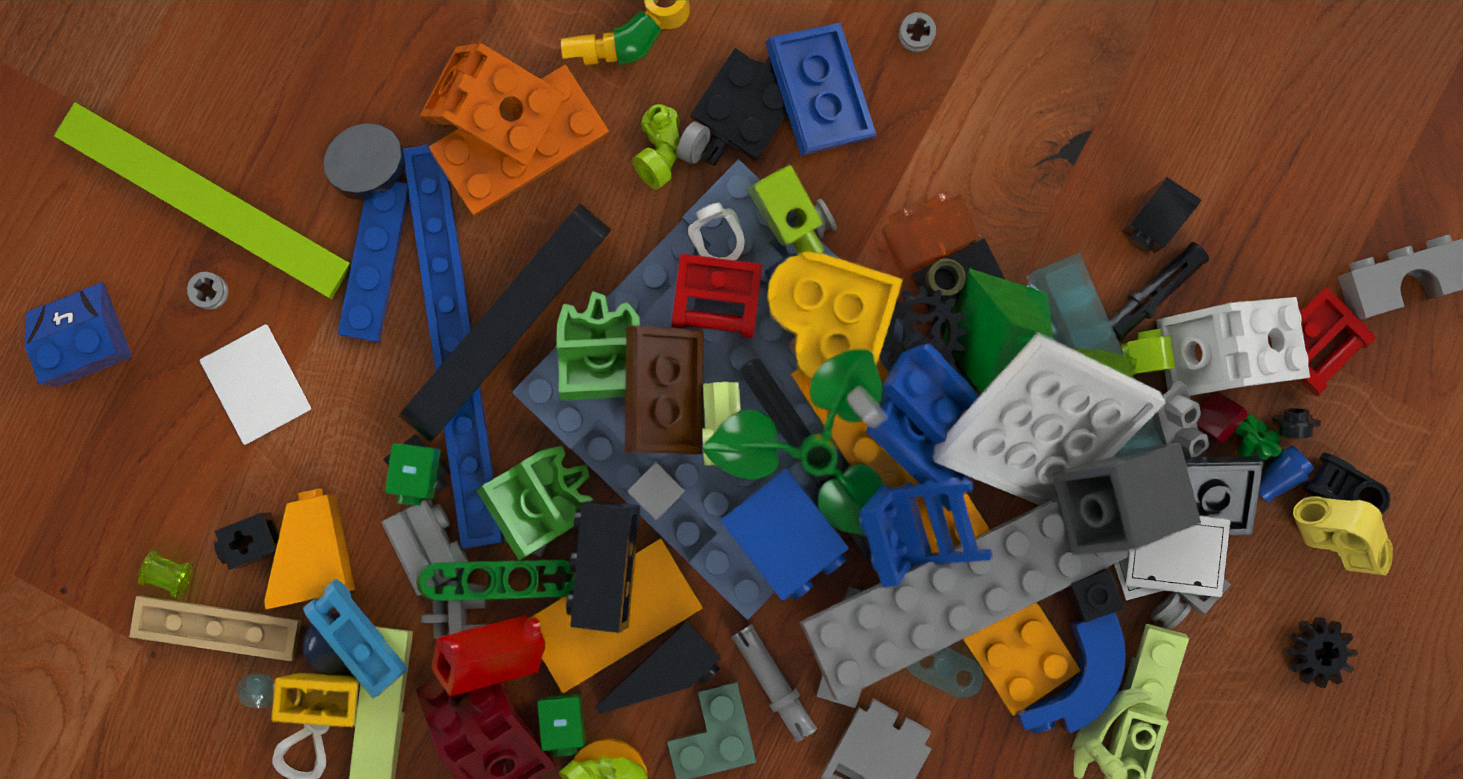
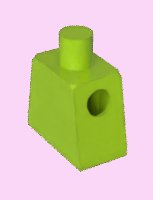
M791 165L780 168L746 189L780 245L792 243L799 255L804 252L822 253L825 250L814 232L815 228L823 224ZM790 210L795 211L798 216V223L793 228L786 221L787 213Z

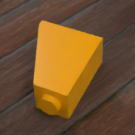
M322 488L298 493L299 501L286 504L264 600L266 609L321 598L325 594L324 589L333 580L342 582L349 591L356 590L336 495H324Z

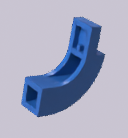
M1116 612L1087 623L1079 620L1068 622L1077 646L1078 667L1081 671L1075 675L1069 686L1061 693L1033 703L1027 708L1016 712L1015 717L1018 726L1025 731L1031 729L1032 734H1037L1054 728L1056 726L1054 721L1060 720L1062 728L1072 733L1090 724L1108 707L1118 691L1125 667L1124 637Z

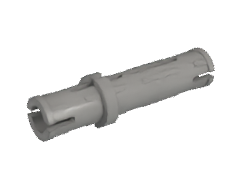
M753 624L748 625L731 636V640L734 641L772 703L769 705L773 713L776 711L779 713L793 735L794 741L799 742L804 739L805 735L807 737L815 732L818 728L814 725L799 701L800 693L796 688L792 690L755 631Z

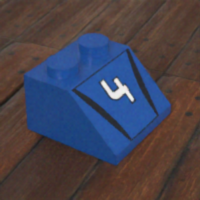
M102 282L26 312L24 346L39 384L59 387L132 358L108 291Z

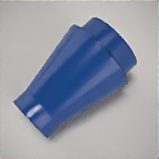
M1293 445L1285 451L1282 449V452L1272 459L1261 474L1259 496L1266 503H1269L1275 497L1310 479L1308 474L1315 468Z

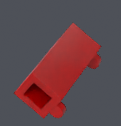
M525 615L438 637L431 669L450 697L537 673L546 643L540 632V622L537 618L528 619Z

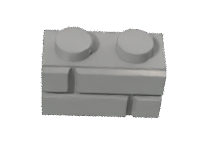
M431 500L421 501V506L413 505L381 522L417 596L421 595L416 584L417 575L421 568L431 563L468 562L458 540L451 542L445 530L446 527L450 526V522L440 504L434 506ZM455 568L454 570L458 577L460 568ZM437 569L435 570L434 577L427 578L426 583L427 586L434 587L435 589L457 577H441Z

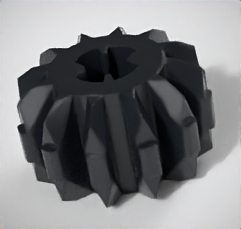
M1315 617L1312 625L1304 620L1298 622L1301 635L1289 632L1287 637L1295 642L1294 648L1287 647L1283 650L1285 655L1295 657L1287 666L1288 669L1292 672H1300L1299 680L1301 682L1309 684L1314 681L1315 685L1320 688H1326L1329 680L1335 684L1343 683L1340 670L1349 673L1355 671L1354 667L1347 663V659L1359 654L1356 649L1346 647L1354 638L1352 634L1347 632L1341 633L1342 624L1340 622L1331 621L1327 624L1323 617ZM1325 647V655H1319L1316 658L1315 651Z

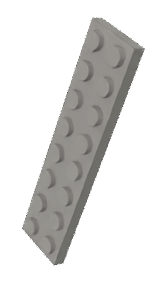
M1056 497L976 536L975 540L978 550L991 549L993 556L991 560L934 564L931 561L914 566L905 574V577L898 586L882 587V584L879 583L801 621L800 624L833 698L838 701L1070 586L1071 583L1091 576L1129 557L1127 550L1073 555L1059 499ZM962 545L955 546L954 550L963 551Z

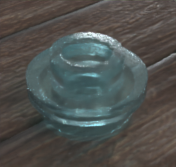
M249 674L247 678L237 683L236 691L240 695L239 702L253 708L271 706L274 698L275 682L272 681L270 676L265 674Z

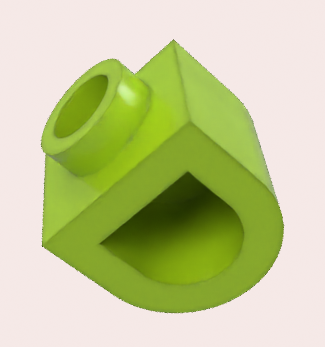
M1162 329L1138 332V340L1129 341L1121 345L1124 365L1126 368H1132V374L1140 375L1176 368L1172 337L1163 336Z

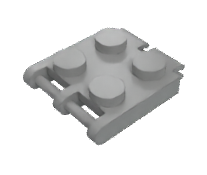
M873 698L866 710L858 706L819 779H843L834 774L835 770L851 779H916L932 749L925 744L931 731L906 716L898 728L894 727L893 724L899 713Z

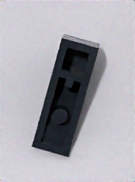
M687 619L611 690L595 708L602 714L689 688L696 681L703 686L720 670L715 663L720 660L721 655Z

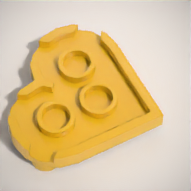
M804 252L801 255L789 257L784 263H781L769 281L767 301L772 319L778 322L782 328L796 335L794 352L800 372L805 374L811 381L814 373L825 361L841 352L852 349L870 350L874 355L876 364L903 279L822 253Z

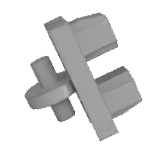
M1176 380L1172 383L1171 389L1162 395L1166 403L1146 424L1156 430L1160 445L1181 442L1185 456L1197 457L1209 447L1207 434L1199 431L1197 426L1201 415L1199 404L1190 399L1186 383Z
M458 579L448 581V585H457L455 594H460ZM468 583L469 588L476 593L482 592L487 587L485 585ZM487 599L448 601V612H445V601L433 600V613L421 614V623H433L434 639L446 636L445 622H449V635L488 625L467 624L466 609L486 608Z

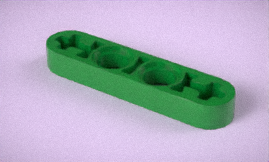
M565 560L440 562L427 564L421 568L417 575L416 584L422 596L437 601L567 596L570 591H574L575 575L570 572V562ZM536 566L541 567L539 570L540 575L556 574L557 567H559L560 573L567 574V582L560 583L559 590H557L556 583L541 582L539 583L541 591L537 592L539 576ZM518 567L526 570L529 577L528 585L522 591L513 590L508 583L510 572ZM460 568L457 580L460 594H455L457 585L440 586L439 593L435 594L434 587L427 586V578L434 577L435 570H439L441 577H457L454 569ZM480 568L487 573L489 581L486 589L476 593L469 588L467 578L471 571Z

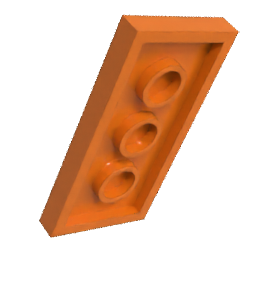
M566 64L542 78L543 81L565 93L527 166L519 164L461 129L455 130L429 146V151L473 218L609 134L608 128ZM510 97L500 103L499 111L505 120L512 121L517 117L519 107L517 102Z

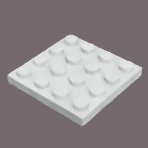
M1037 334L947 432L946 441L936 444L933 458L940 465L1037 505H1042L1058 497L1052 474L1113 457L1166 402L1160 391Z

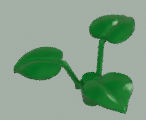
M868 349L844 351L831 357L817 369L810 384V398L815 406L829 410L822 434H814L807 437L803 441L801 448H795L780 441L775 442L777 428L767 415L756 410H742L724 420L714 434L705 442L703 446L704 453L716 466L729 474L743 479H761L775 472L778 467L776 450L785 451L796 459L801 458L804 468L811 474H833L836 478L826 481L820 488L818 494L819 511L831 526L841 531L867 537V534L863 533L860 526V511L877 489L884 485L883 481L875 470L861 463L850 466L842 473L840 469L835 467L837 456L834 444L830 438L836 414L847 422L862 421L847 400V395L859 385L880 404L882 382L873 353Z

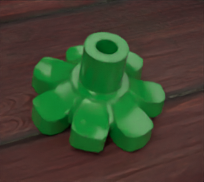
M1248 413L1247 418L1235 430L1236 434L1243 437V441L1236 447V451L1240 456H1252L1257 452L1258 456L1263 460L1268 459L1271 455L1277 457L1282 452L1281 447L1278 445L1282 440L1281 436L1276 430L1267 431L1268 425L1260 419L1256 420L1254 415Z

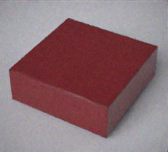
M1215 391L1199 406L1201 415L1197 426L1199 431L1207 434L1208 437L1222 445L1236 430L1237 426L1247 418L1248 413L1244 407Z

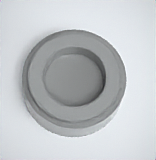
M695 121L689 124L679 141L677 157L690 164L698 162L710 140L709 128Z
M860 385L847 395V400L851 407L871 428L878 427L887 419L880 405Z

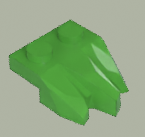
M592 291L587 310L583 313H577L572 305L563 304L557 322L560 401L625 397L626 326H640V317L628 302L622 303L615 312H608L605 295Z
M563 445L539 451L476 490L518 560H521L573 528L577 509H581L582 502L593 500L590 496L580 495L576 490L590 478L587 464L569 469L564 468L561 463L566 456Z

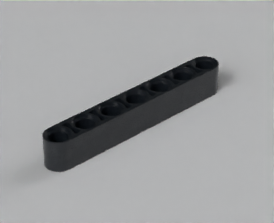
M580 203L399 414V417L431 443L612 229Z

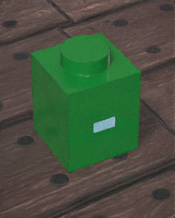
M392 443L385 493L396 494V503L421 506L422 498L434 499L441 450Z
M582 693L541 697L537 704L542 751L552 750L554 757L577 754V748L584 747L586 743Z

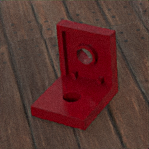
M437 677L415 689L439 760L457 779H538L556 768L552 755L548 751H542L541 742L515 712L504 682L451 697ZM470 695L469 701L465 705L458 707L460 701ZM501 759H507L505 762L501 764L493 765L495 762Z

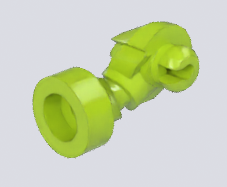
M662 104L651 106L643 115L641 121L643 132L656 147V150L645 148L632 159L633 166L640 178L654 190H659L671 180V168L676 161L677 148L680 141L678 114L673 108Z
M600 756V761L594 759L585 762L571 761L559 772L561 779H648L647 772L640 764L622 756L617 759Z

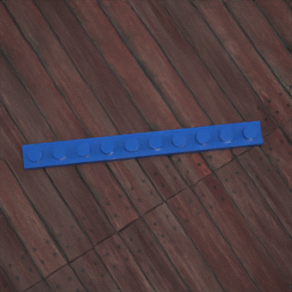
M431 145L402 150L436 371L470 332L472 324L451 184L430 153L429 146ZM480 385L444 427L462 549L504 542L501 530L476 491L479 487L495 478Z

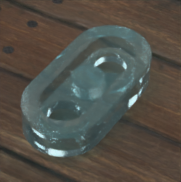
M949 647L933 653V663L929 667H922L919 661L906 667L916 678L958 698L974 696L983 684V672L979 664ZM962 670H966L970 674V680L965 685H959L956 681L957 674Z

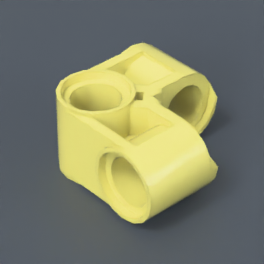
M1319 496L1304 498L1296 504L1293 515L1301 538L1307 546L1337 552L1338 556H1341L1345 569L1348 571L1377 575L1388 574L1392 564L1393 548L1385 530L1382 514L1378 508L1365 501L1327 499Z

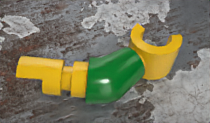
M644 0L647 10L645 13L638 12L623 26L614 27V32L603 33V38L597 39L595 34L561 38L562 58L583 56L585 65L599 64V59L603 58L606 59L607 63L618 62L619 66L635 63L645 58L662 30L676 29L686 22L690 12L689 0H676L672 6L667 8L657 6L658 0Z

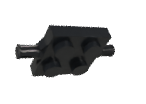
M734 48L691 113L690 117L708 127L710 134L714 137L701 156L707 162L714 149H717L709 164L716 166V163L727 147L740 150L757 161L787 116L786 107L770 57L768 56L765 62L762 63L751 59Z

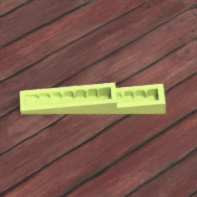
M374 626L408 667L413 631ZM408 670L381 695L372 698L360 683L349 779H395L404 719L402 708Z

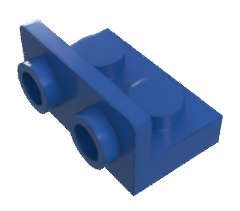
M928 343L902 352L882 385V391L935 445L946 441L947 432L957 423L962 412L968 410L980 397L969 383L943 358L942 354Z

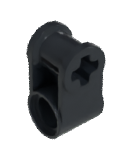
M1328 453L1321 454L1319 458L1322 462L1311 483L1306 482L1303 490L1311 496L1346 501L1359 500L1360 492L1366 489L1372 495V505L1378 508L1381 514L1387 511L1391 502L1390 493L1382 483L1356 470L1348 462Z

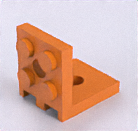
M482 43L463 45L455 48L419 117L433 125H454L519 164L527 166L565 93ZM506 97L513 98L519 107L518 115L512 121L505 120L499 111L500 103Z

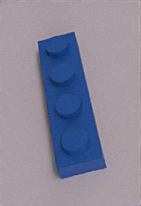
M396 182L388 191L384 193L379 191L378 193L371 194L373 198L364 200L338 335L381 342L409 202L408 184Z

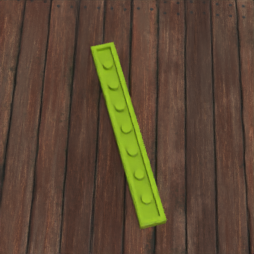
M74 102L54 137L330 299L334 297L351 269V264L76 102Z

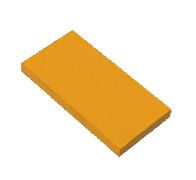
M661 538L635 554L629 628L620 633L570 627L571 616L566 613L568 595L529 619L537 618L540 622V632L546 642L542 659L562 693H565L703 609V606Z

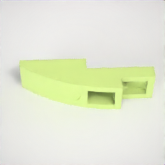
M1146 624L1136 658L1131 657L1122 690L1141 689L1152 693L1153 697L1150 701L1134 704L1115 719L1109 752L1118 757L1123 763V767L1128 773L1126 779H1151L1169 722L1166 712L1189 641L1188 636L1184 633Z

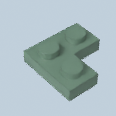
M738 681L698 690L707 730L667 741L676 779H692L757 763Z

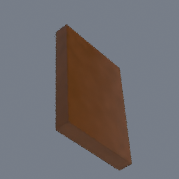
M639 325L626 326L625 453L702 454L703 331Z

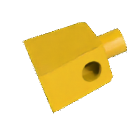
M297 673L275 678L272 721L353 727L357 715L359 681L355 676ZM297 688V698L293 704V691Z

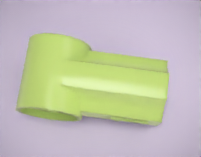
M738 382L703 384L705 428H702L703 446L725 419L741 410ZM704 453V466L715 465Z

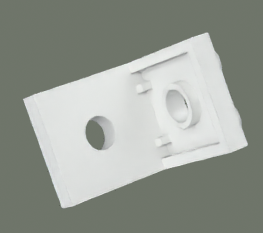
M1297 297L1228 303L1156 320L1157 329H1162L1163 336L1172 337L1176 368L1165 370L1168 391L1176 380L1186 383L1189 396L1238 387L1310 378L1308 354L1305 350L1301 313L1298 308ZM1268 334L1271 338L1272 348L1268 343ZM1197 343L1202 349V359L1200 362L1195 356V346Z

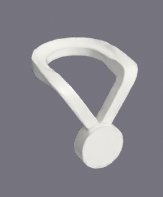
M715 203L699 210L696 213L698 220L688 228L689 237L698 254L704 257L718 258L710 255L705 249L700 227L711 219L724 217L736 235L737 244L732 254L720 259L737 261L744 251L745 239L736 212L732 209H723L721 203Z
M304 724V729L280 742L275 748L272 759L274 768L288 779H319L326 767V757L321 735L328 731L330 725ZM312 734L316 753L314 769L310 772H301L289 767L283 760L284 754L290 746Z

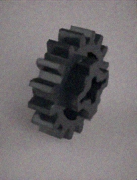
M925 287L918 288L917 297H913L908 289L902 291L903 302L899 303L896 301L885 336L886 342L883 343L881 351L890 349L892 352L887 361L889 365L896 363L902 352L927 343L939 351L950 365H953L955 360L950 354L952 350L963 351L965 348L957 342V337L968 334V330L958 328L957 322L965 317L964 313L953 314L951 311L956 301L950 299L945 303L941 302L942 291L939 289L931 297L927 296ZM925 304L934 307V309L927 315H917L909 306ZM897 319L903 326V339L898 345L894 337V327ZM934 319L926 332L930 339L928 341L920 339L908 346V343L913 339L912 336L916 333L913 324L922 325ZM945 320L948 325L946 345L940 338V325Z

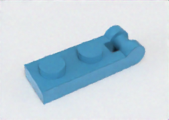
M333 580L324 589L325 594L320 599L314 598L304 607V613L370 696L375 698L381 695L409 668L352 600L348 588L342 582ZM334 607L341 615L335 621L330 613Z

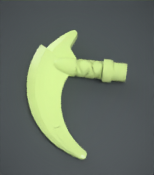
M1141 689L1121 690L1115 694L1108 707L1094 721L1079 729L1071 748L1075 750L1074 777L1082 779L1088 763L1096 761L1101 771L1108 778L1126 779L1128 773L1123 767V763L1102 745V741L1108 728L1123 711L1134 704L1150 701L1153 697L1152 693Z

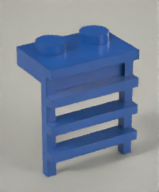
M951 478L946 483H935V480L926 481L924 485L912 486L910 482L903 483L901 487L889 488V485H881L860 511V526L863 533L867 534L872 551V566L879 574L882 587L898 586L912 566L922 565L931 561L934 564L991 560L993 557L991 549L978 550L962 492L972 491L973 484L971 480L959 481L958 478ZM939 494H947L963 551L954 550ZM918 496L924 497L940 553L931 552L916 501Z

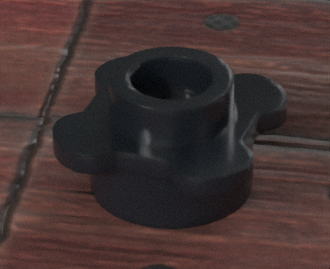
M1303 408L1285 409L1284 415L1273 416V422L1280 423L1279 435L1286 438L1301 439L1312 437L1313 427L1321 425V420L1314 419L1310 411Z

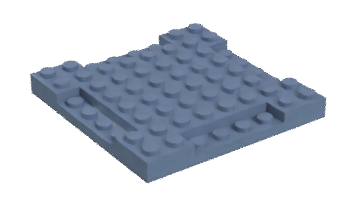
M738 159L682 217V221L606 298L608 312H615L622 303L628 302L640 317V326L671 328L680 253L700 256L689 237V226L698 220L696 213L699 210L712 204L721 203L723 209L734 210L745 239L744 251L737 261L763 264L753 339L743 338L741 333L684 326V329L703 331V384L738 382L740 389V411L756 410L769 417L739 373L742 365L758 357L811 435L822 434L824 426L790 376V373L798 368L797 359L788 347L789 342L796 335L785 330L778 322L772 319L767 301L769 279L764 272L785 257L794 253L799 254L792 243L780 245L746 190L759 182L760 179ZM792 210L786 216V221L791 228L795 227L798 223L797 214ZM726 218L711 219L700 227L704 247L710 255L723 258L733 253L737 240ZM821 242L823 248L825 249L822 252V254L838 258L823 242ZM688 298L687 310L744 316L745 305L695 298ZM898 319L894 327V337L897 345L903 339V326L898 322ZM915 328L916 333L912 336L913 339L908 343V346L920 339L927 341L928 339ZM557 346L514 389L512 393L628 504L640 505L627 491L657 462L686 492L657 521L641 505L639 515L747 620L775 592L720 520L785 469L789 471L819 510L818 494L820 490L798 458H794L785 451L776 450L778 467L775 472L767 477L751 480L729 474L716 465L704 466L703 434L702 454L625 453V397L560 401ZM890 349L881 351L879 355L880 360L889 373L894 364L889 365L887 362L892 355ZM954 364L951 365L970 386L973 385V382ZM704 394L702 428H705ZM777 429L775 442L780 441L788 444ZM833 442L837 456L835 467L844 473L850 466Z

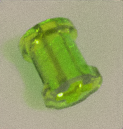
M152 550L143 561L137 581L142 586L151 584L170 591V596L178 598L184 593L189 583L193 565L189 563H183L182 565L162 558L160 552Z

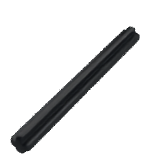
M756 357L741 366L739 373L788 445L801 448L803 441L811 436V433L761 359ZM807 471L819 490L826 481L836 478L833 474L814 475ZM849 533L873 568L871 562L872 551L868 538L859 534Z

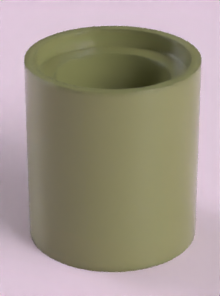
M939 260L925 274V288L931 296L939 289L942 291L940 300L949 299L964 286L966 279L965 271L961 264L955 260ZM946 269L953 274L955 284L952 289L944 290L936 285L934 275L937 270Z

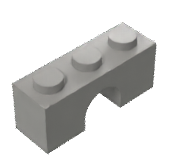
M1449 234L1426 241V250L1414 253L1412 246L1388 252L1389 260L1375 264L1374 257H1370L1349 264L1351 272L1337 276L1347 308L1361 320L1405 307L1400 287L1406 274L1416 277L1422 283L1428 300L1463 290V239L1452 241Z

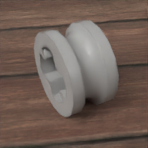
M922 12L909 14L903 20L899 30L901 45L911 52L926 50L931 46L936 35L934 20ZM915 24L923 25L922 32H928V36H922L920 41L912 40V33L907 34V29H913Z
M821 198L816 200V205L814 206L823 223L814 229L819 240L824 238L825 231L835 232L837 230L834 218Z
M200 272L194 275L189 280L187 286V295L190 301L196 306L207 310L221 307L229 295L226 281L210 272ZM210 280H213L212 288L217 293L213 299L206 297V301H203L204 293L199 290L200 286L203 283L210 285Z
M1173 592L1155 607L1150 618L1153 621H1161V628L1172 630L1188 615L1191 605L1188 602L1181 603L1179 601L1180 595L1177 592Z

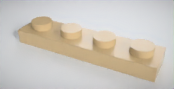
M136 596L129 637L294 661L296 659L302 619L148 596Z

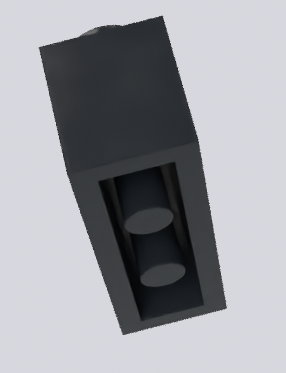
M590 500L582 502L581 509H577L574 518V532L579 533L578 549L572 552L570 560V572L575 575L574 591L569 592L566 603V613L571 616L570 627L620 633L629 628L640 505Z

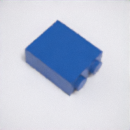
M787 469L720 520L782 601L788 596L793 601L797 600L813 587L809 580L823 570L828 575L846 561L842 554L849 548Z

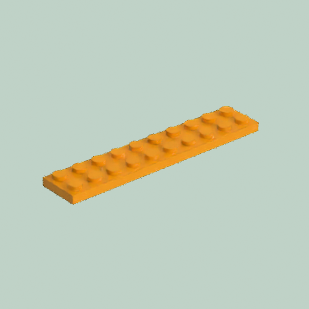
M879 358L876 367L883 385L889 372ZM797 368L790 373V376L822 425L825 426L829 410L821 409L813 404L810 398L811 381ZM836 414L831 439L849 466L861 463L871 467L881 477L883 484L889 485V488L901 487L903 483L910 482L912 486L920 485L866 432L868 425L863 420L847 422ZM965 492L963 497L973 533L976 537L990 529ZM918 496L916 501L931 552L940 553L924 497ZM942 506L953 547L961 544L954 517L952 511L948 512ZM1037 602L962 639L1013 716L1016 715V712L1027 708L1081 671Z

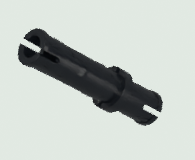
M1191 242L1184 251L1177 255L1139 291L1133 290L1128 295V301L1113 316L1103 322L1107 331L1114 338L1122 341L1145 318L1151 319L1156 314V308L1203 264L1209 261L1206 251L1197 243ZM1182 267V271L1162 288L1161 284L1178 268ZM1149 295H1152V298L1133 316L1130 315V312Z

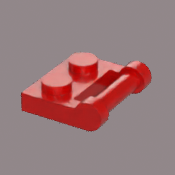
M680 253L671 328L684 329V326L737 332L741 333L743 338L753 339L763 264ZM688 298L742 304L745 305L744 316L687 310Z
M1327 287L1321 289L1300 310L1308 363L1343 328L1348 332L1349 337L1315 371L1308 365L1310 378L1300 379L1302 385L1316 396H1319L1328 387L1326 382L1361 347L1367 348L1376 339L1371 330ZM1270 340L1268 343H1269L1270 347L1272 348V342H1271V340Z

